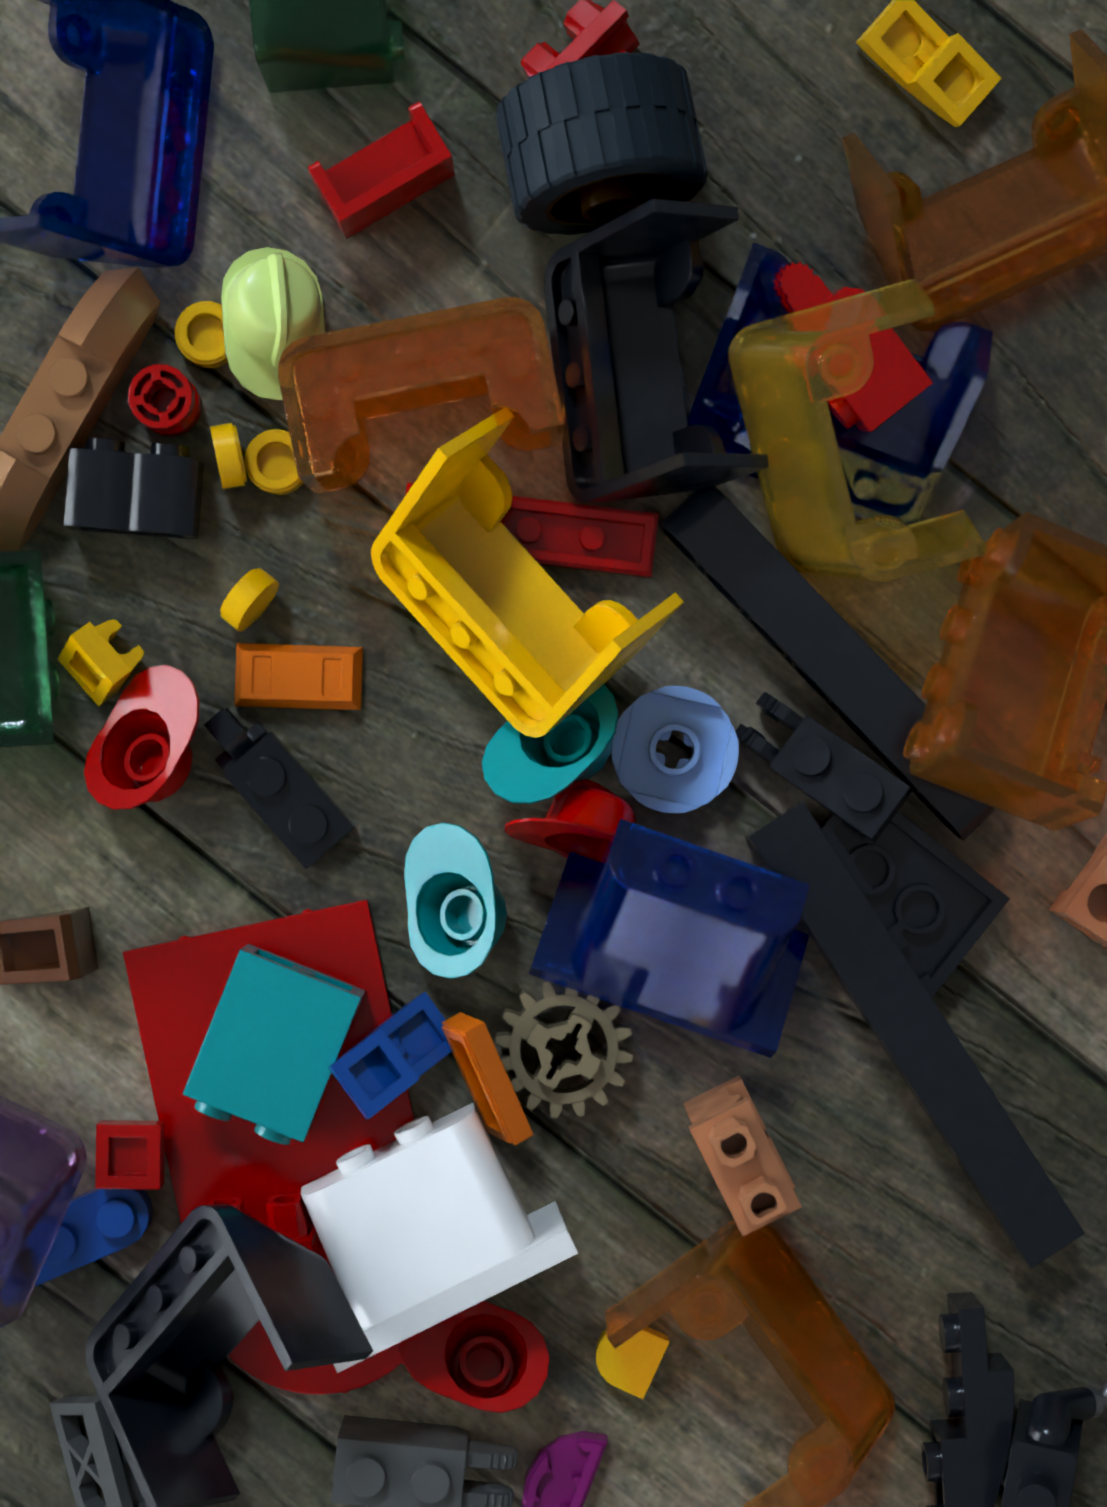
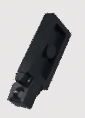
M222 708L204 724L207 730L225 749L215 759L224 770L222 774L305 869L314 864L356 827L274 732H268L260 722H257L247 731L228 708Z

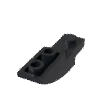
M972 1292L948 1293V1314L939 1315L938 1326L942 1351L944 1354L951 1353L952 1377H944L942 1383L944 1407L947 1417H955V1419L930 1420L931 1442H922L921 1445L924 1477L926 1482H934L935 1505H927L926 1507H994L1004 1477L1011 1444L1014 1416V1369L1001 1353L987 1354L985 1311Z

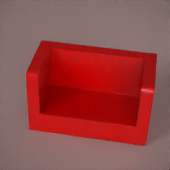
M420 101L408 107L410 121L324 171L319 161L307 167L316 189L346 239L455 175L452 155Z

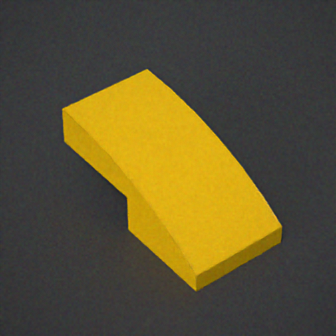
M892 0L855 42L898 84L955 128L963 124L1002 79L959 33L948 36L914 0Z

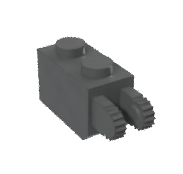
M344 1415L337 1438L331 1503L368 1507H511L514 1498L513 1488L501 1483L465 1480L464 1474L465 1466L496 1470L515 1468L517 1466L518 1451L517 1448L507 1444L468 1440L469 1431L457 1426Z

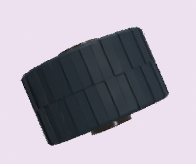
M621 52L601 56L595 55L573 62H566L544 72H539L529 77L525 82L516 85L509 91L507 96L503 97L497 106L498 110L495 113L515 218L523 226L533 231L537 230L545 234L564 235L590 233L653 198L683 202L690 201L698 194L699 190H702L707 182L708 171L687 72L682 65L676 64V61L665 56L659 57L652 53Z

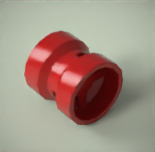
M153 364L137 373L133 377L128 389V403L132 413L151 431L164 437H177L187 433L197 424L201 414V397L197 388L178 369L167 364Z

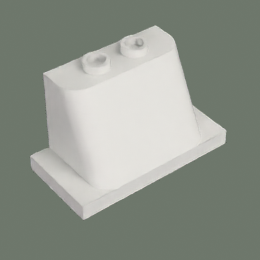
M474 1103L434 1122H431L429 1116L417 1118L394 1132L396 1141L373 1151L370 1144L360 1146L341 1156L336 1161L338 1169L301 1187L302 1199L335 1277L373 1349V1352L367 1358L578 1254L566 1221L556 1201L527 1215ZM365 1359L336 1363L333 1365L337 1373H339Z

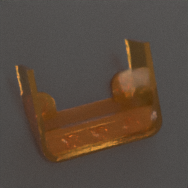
M1082 29L1069 34L1075 87L1054 96L1039 109L1031 126L1033 149L922 199L919 187L905 173H885L855 133L842 138L859 218L900 308L918 330L936 331L1107 253V55Z
M732 1220L604 1312L607 1339L615 1349L667 1311L670 1312L686 1334L699 1340L718 1339L742 1323L812 1420L815 1427L798 1438L790 1448L787 1457L788 1473L744 1504L743 1507H823L848 1487L893 1418L895 1401L888 1384L772 1223L742 1236L735 1220Z

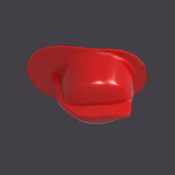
M168 665L149 667L135 676L122 692L86 756L84 777L87 790L99 804L113 810L134 809L146 802L162 801L174 795L185 784L192 768L193 753L190 742L199 721V698L194 683L182 670Z
M589 780L575 781L567 789L556 795L545 818L516 819L506 823L504 827V832L514 839L552 850L575 863L597 870L615 873L633 872L641 869L646 860L642 850L635 845L636 816L632 807L618 795L600 784Z
M482 1301L398 1343L402 1363L415 1381L432 1392L481 1411L505 1413L522 1408L538 1395L548 1375V1350L544 1337L534 1324L513 1311L486 1301Z

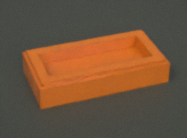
M462 1012L441 1022L443 1033L487 1132L514 1146L533 1136L534 1134L485 1022Z

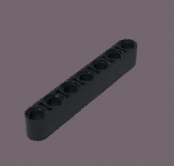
M712 487L693 491L659 524L662 531L892 772L911 787L916 797L959 839L964 841L1009 798L1008 791L998 779L719 489Z

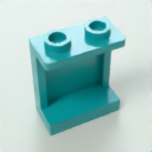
M247 944L238 953L182 1095L197 1100L194 1108L212 1118L230 1121L233 1114L255 1123L254 1132L270 1141L289 1145L293 1138L304 1142L311 1129L314 1116L332 1074L328 1067L339 1056L366 990Z

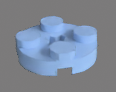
M665 686L639 696L620 715L617 721L616 733L613 736L611 761L620 784L639 803L659 812L686 813L708 804L729 785L738 763V737L728 715L711 696L690 687ZM672 731L683 733V744L692 747L690 759H679L676 768L664 766L665 755L656 752L658 740H669Z

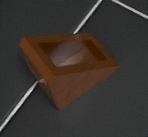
M89 907L0 921V985L70 981L82 978L99 969Z

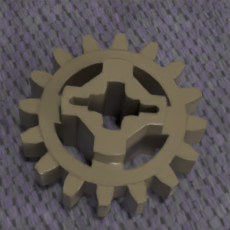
M570 977L565 991L556 992L553 983L548 978L543 980V996L536 999L526 989L520 992L519 996L524 1006L521 1013L508 1008L503 1012V1019L513 1029L512 1032L496 1033L495 1044L509 1048V1053L501 1056L500 1059L506 1071L514 1070L515 1075L510 1079L514 1091L518 1092L524 1087L529 1091L526 1108L532 1111L539 1105L541 1100L550 1102L551 1118H558L563 1104L571 1103L578 1117L585 1116V1099L592 1096L596 1102L605 1106L608 1103V1097L603 1087L607 1082L623 1087L626 1082L625 1077L615 1067L617 1063H629L633 1060L632 1051L618 1046L619 1041L625 1040L632 1035L631 1029L626 1024L613 1025L612 1020L617 1017L621 1008L617 1002L607 1004L603 1008L598 1004L602 992L601 987L594 985L584 996L578 993L576 978ZM572 1006L566 1017L550 1021L540 1016L536 1017L542 1011L552 1007ZM594 1019L598 1021L606 1036L607 1049L605 1056L600 1054V1051L591 1047L587 1034L592 1027ZM576 1024H578L575 1029L574 1043L575 1049L579 1054L576 1057L565 1054L561 1061H556L552 1070H550L552 1067L553 1046L548 1041L551 1037L556 1040H563L567 1033L571 1034ZM522 1038L529 1045L536 1048L540 1062L536 1067L534 1075L529 1072L522 1058ZM581 1074L589 1079L587 1082L576 1087L556 1088L561 1079Z

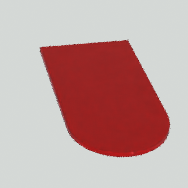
M368 899L318 910L305 909L302 913L192 937L183 935L178 940L122 952L158 1120L165 1121V1153L181 1223L193 1209L201 1205H208L213 1198L237 1196L244 1199L246 1214L264 1224H268L266 1202L269 1196L278 1193L301 1192L302 1186L338 1169L336 1161L341 1156L363 1145L370 1144L373 1151L396 1141L394 1132L403 1125L415 1120L409 1088L373 1117L366 1120L335 1076L331 1074L314 1116L313 1124L304 1142L292 1138L289 1145H284L261 1137L254 1132L255 1123L233 1114L230 1121L207 1116L194 1108L197 1100L182 1095L238 953L247 944L366 990L338 1058L393 1015ZM319 1241V1243L315 1244V1253L321 1255L331 1267L321 1241ZM260 1320L228 1355L239 1367L264 1383L279 1389L311 1395L346 1394L350 1390L361 1388L377 1381L402 1363L397 1343L337 1373L333 1364L285 1371Z

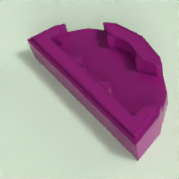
M580 1431L559 1436L539 1450L526 1471L522 1493L523 1507H583L607 1445V1435Z

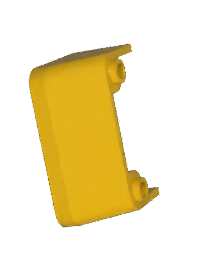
M504 407L436 450L373 542L371 559L374 569L382 582L507 721L520 733L538 738L544 736L561 723L630 661L684 601L675 592L639 620L625 606L612 600H602L596 603L585 614L578 608L500 522L511 507L512 491L506 474L487 454L515 417L507 407Z

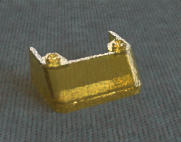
M914 279L749 325L738 332L730 344L728 362L751 453L768 455L769 468L757 471V476L776 549L798 572L886 582L987 554L983 539L964 510L909 525L889 515H878L859 521L855 520L827 401L850 395L862 388L868 381L874 364L868 334L935 316L933 302Z

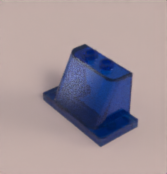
M620 819L600 862L569 852L528 974L771 1058L777 1052L809 939V934L797 931L795 928L800 920L810 885Z

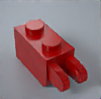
M792 262L790 266L787 264L783 269L779 268V272L774 274L775 279L771 281L774 284L772 290H775V296L781 298L780 303L794 320L792 324L784 329L793 341L785 349L806 377L810 378L815 373L819 375L831 391V394L824 400L835 417L846 429L856 424L860 431L872 432L933 384L863 289L842 287L830 292L818 275H813L814 269L808 268V264L803 265L801 262L797 264Z

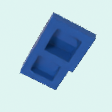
M426 992L412 999L328 1067L366 1120L373 1117L420 1080L418 1077L452 1052L441 1028L443 1027L441 1022L446 1019Z

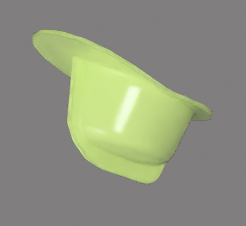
M265 247L246 252L233 261L223 278L221 303L224 347L229 369L242 387L260 398L280 401L299 396L314 384L324 365L326 350L324 307L317 276L304 260L287 250Z

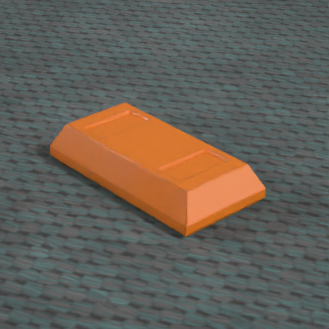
M236 643L234 706L361 710L363 647Z

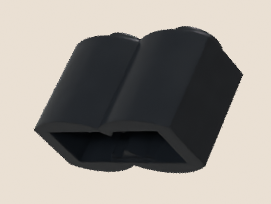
M87 438L86 449L69 448L64 526L71 530L135 534L179 539L199 538L204 463L199 458L189 457L190 447L169 443H152L150 454L125 452L126 442L106 438Z

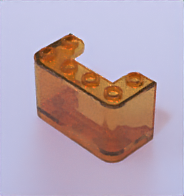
M503 297L306 336L293 341L283 351L278 363V378L298 477L314 494L350 487L357 484L366 475L370 465V447L364 422L366 419L488 395L492 415L503 408H507L515 416L499 437L508 447L518 451H535L561 446L563 443L564 419L545 324L540 312L530 302L519 297Z
M1025 512L1005 528H997L980 548L973 546L964 556L957 575V581L963 584L959 600L947 612L940 629V640L945 641L940 662H936L932 666L923 684L922 698L928 700L921 722L918 721L911 729L904 746L903 755L904 758L910 760L909 771L911 775L1050 831H1058L1100 815L1107 792V782L1091 776V774L1100 770L1102 758L1092 755L1091 752L1107 699V546Z

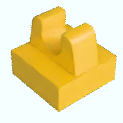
M115 619L108 620L95 627L91 622L85 624L70 635L57 659L99 707L119 692L128 676L134 671L144 656V651L139 645L126 654H119L109 644V641L118 634L122 627Z

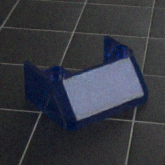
M37 0L50 5L48 36L51 47L57 57L66 65L86 72L73 195L65 192L45 193L35 200L29 215L0 218V242L49 257L149 268L175 267L183 264L188 260L193 251L196 234L214 56V40L208 23L196 11L170 0Z

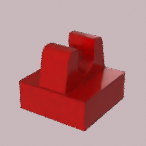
M99 1121L96 1124L95 1189L160 1190L164 1185L165 1121Z

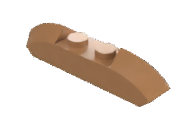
M139 267L105 270L92 284L63 325L0 435V552L17 553L29 541L67 475L69 448L83 447L156 319L160 300Z

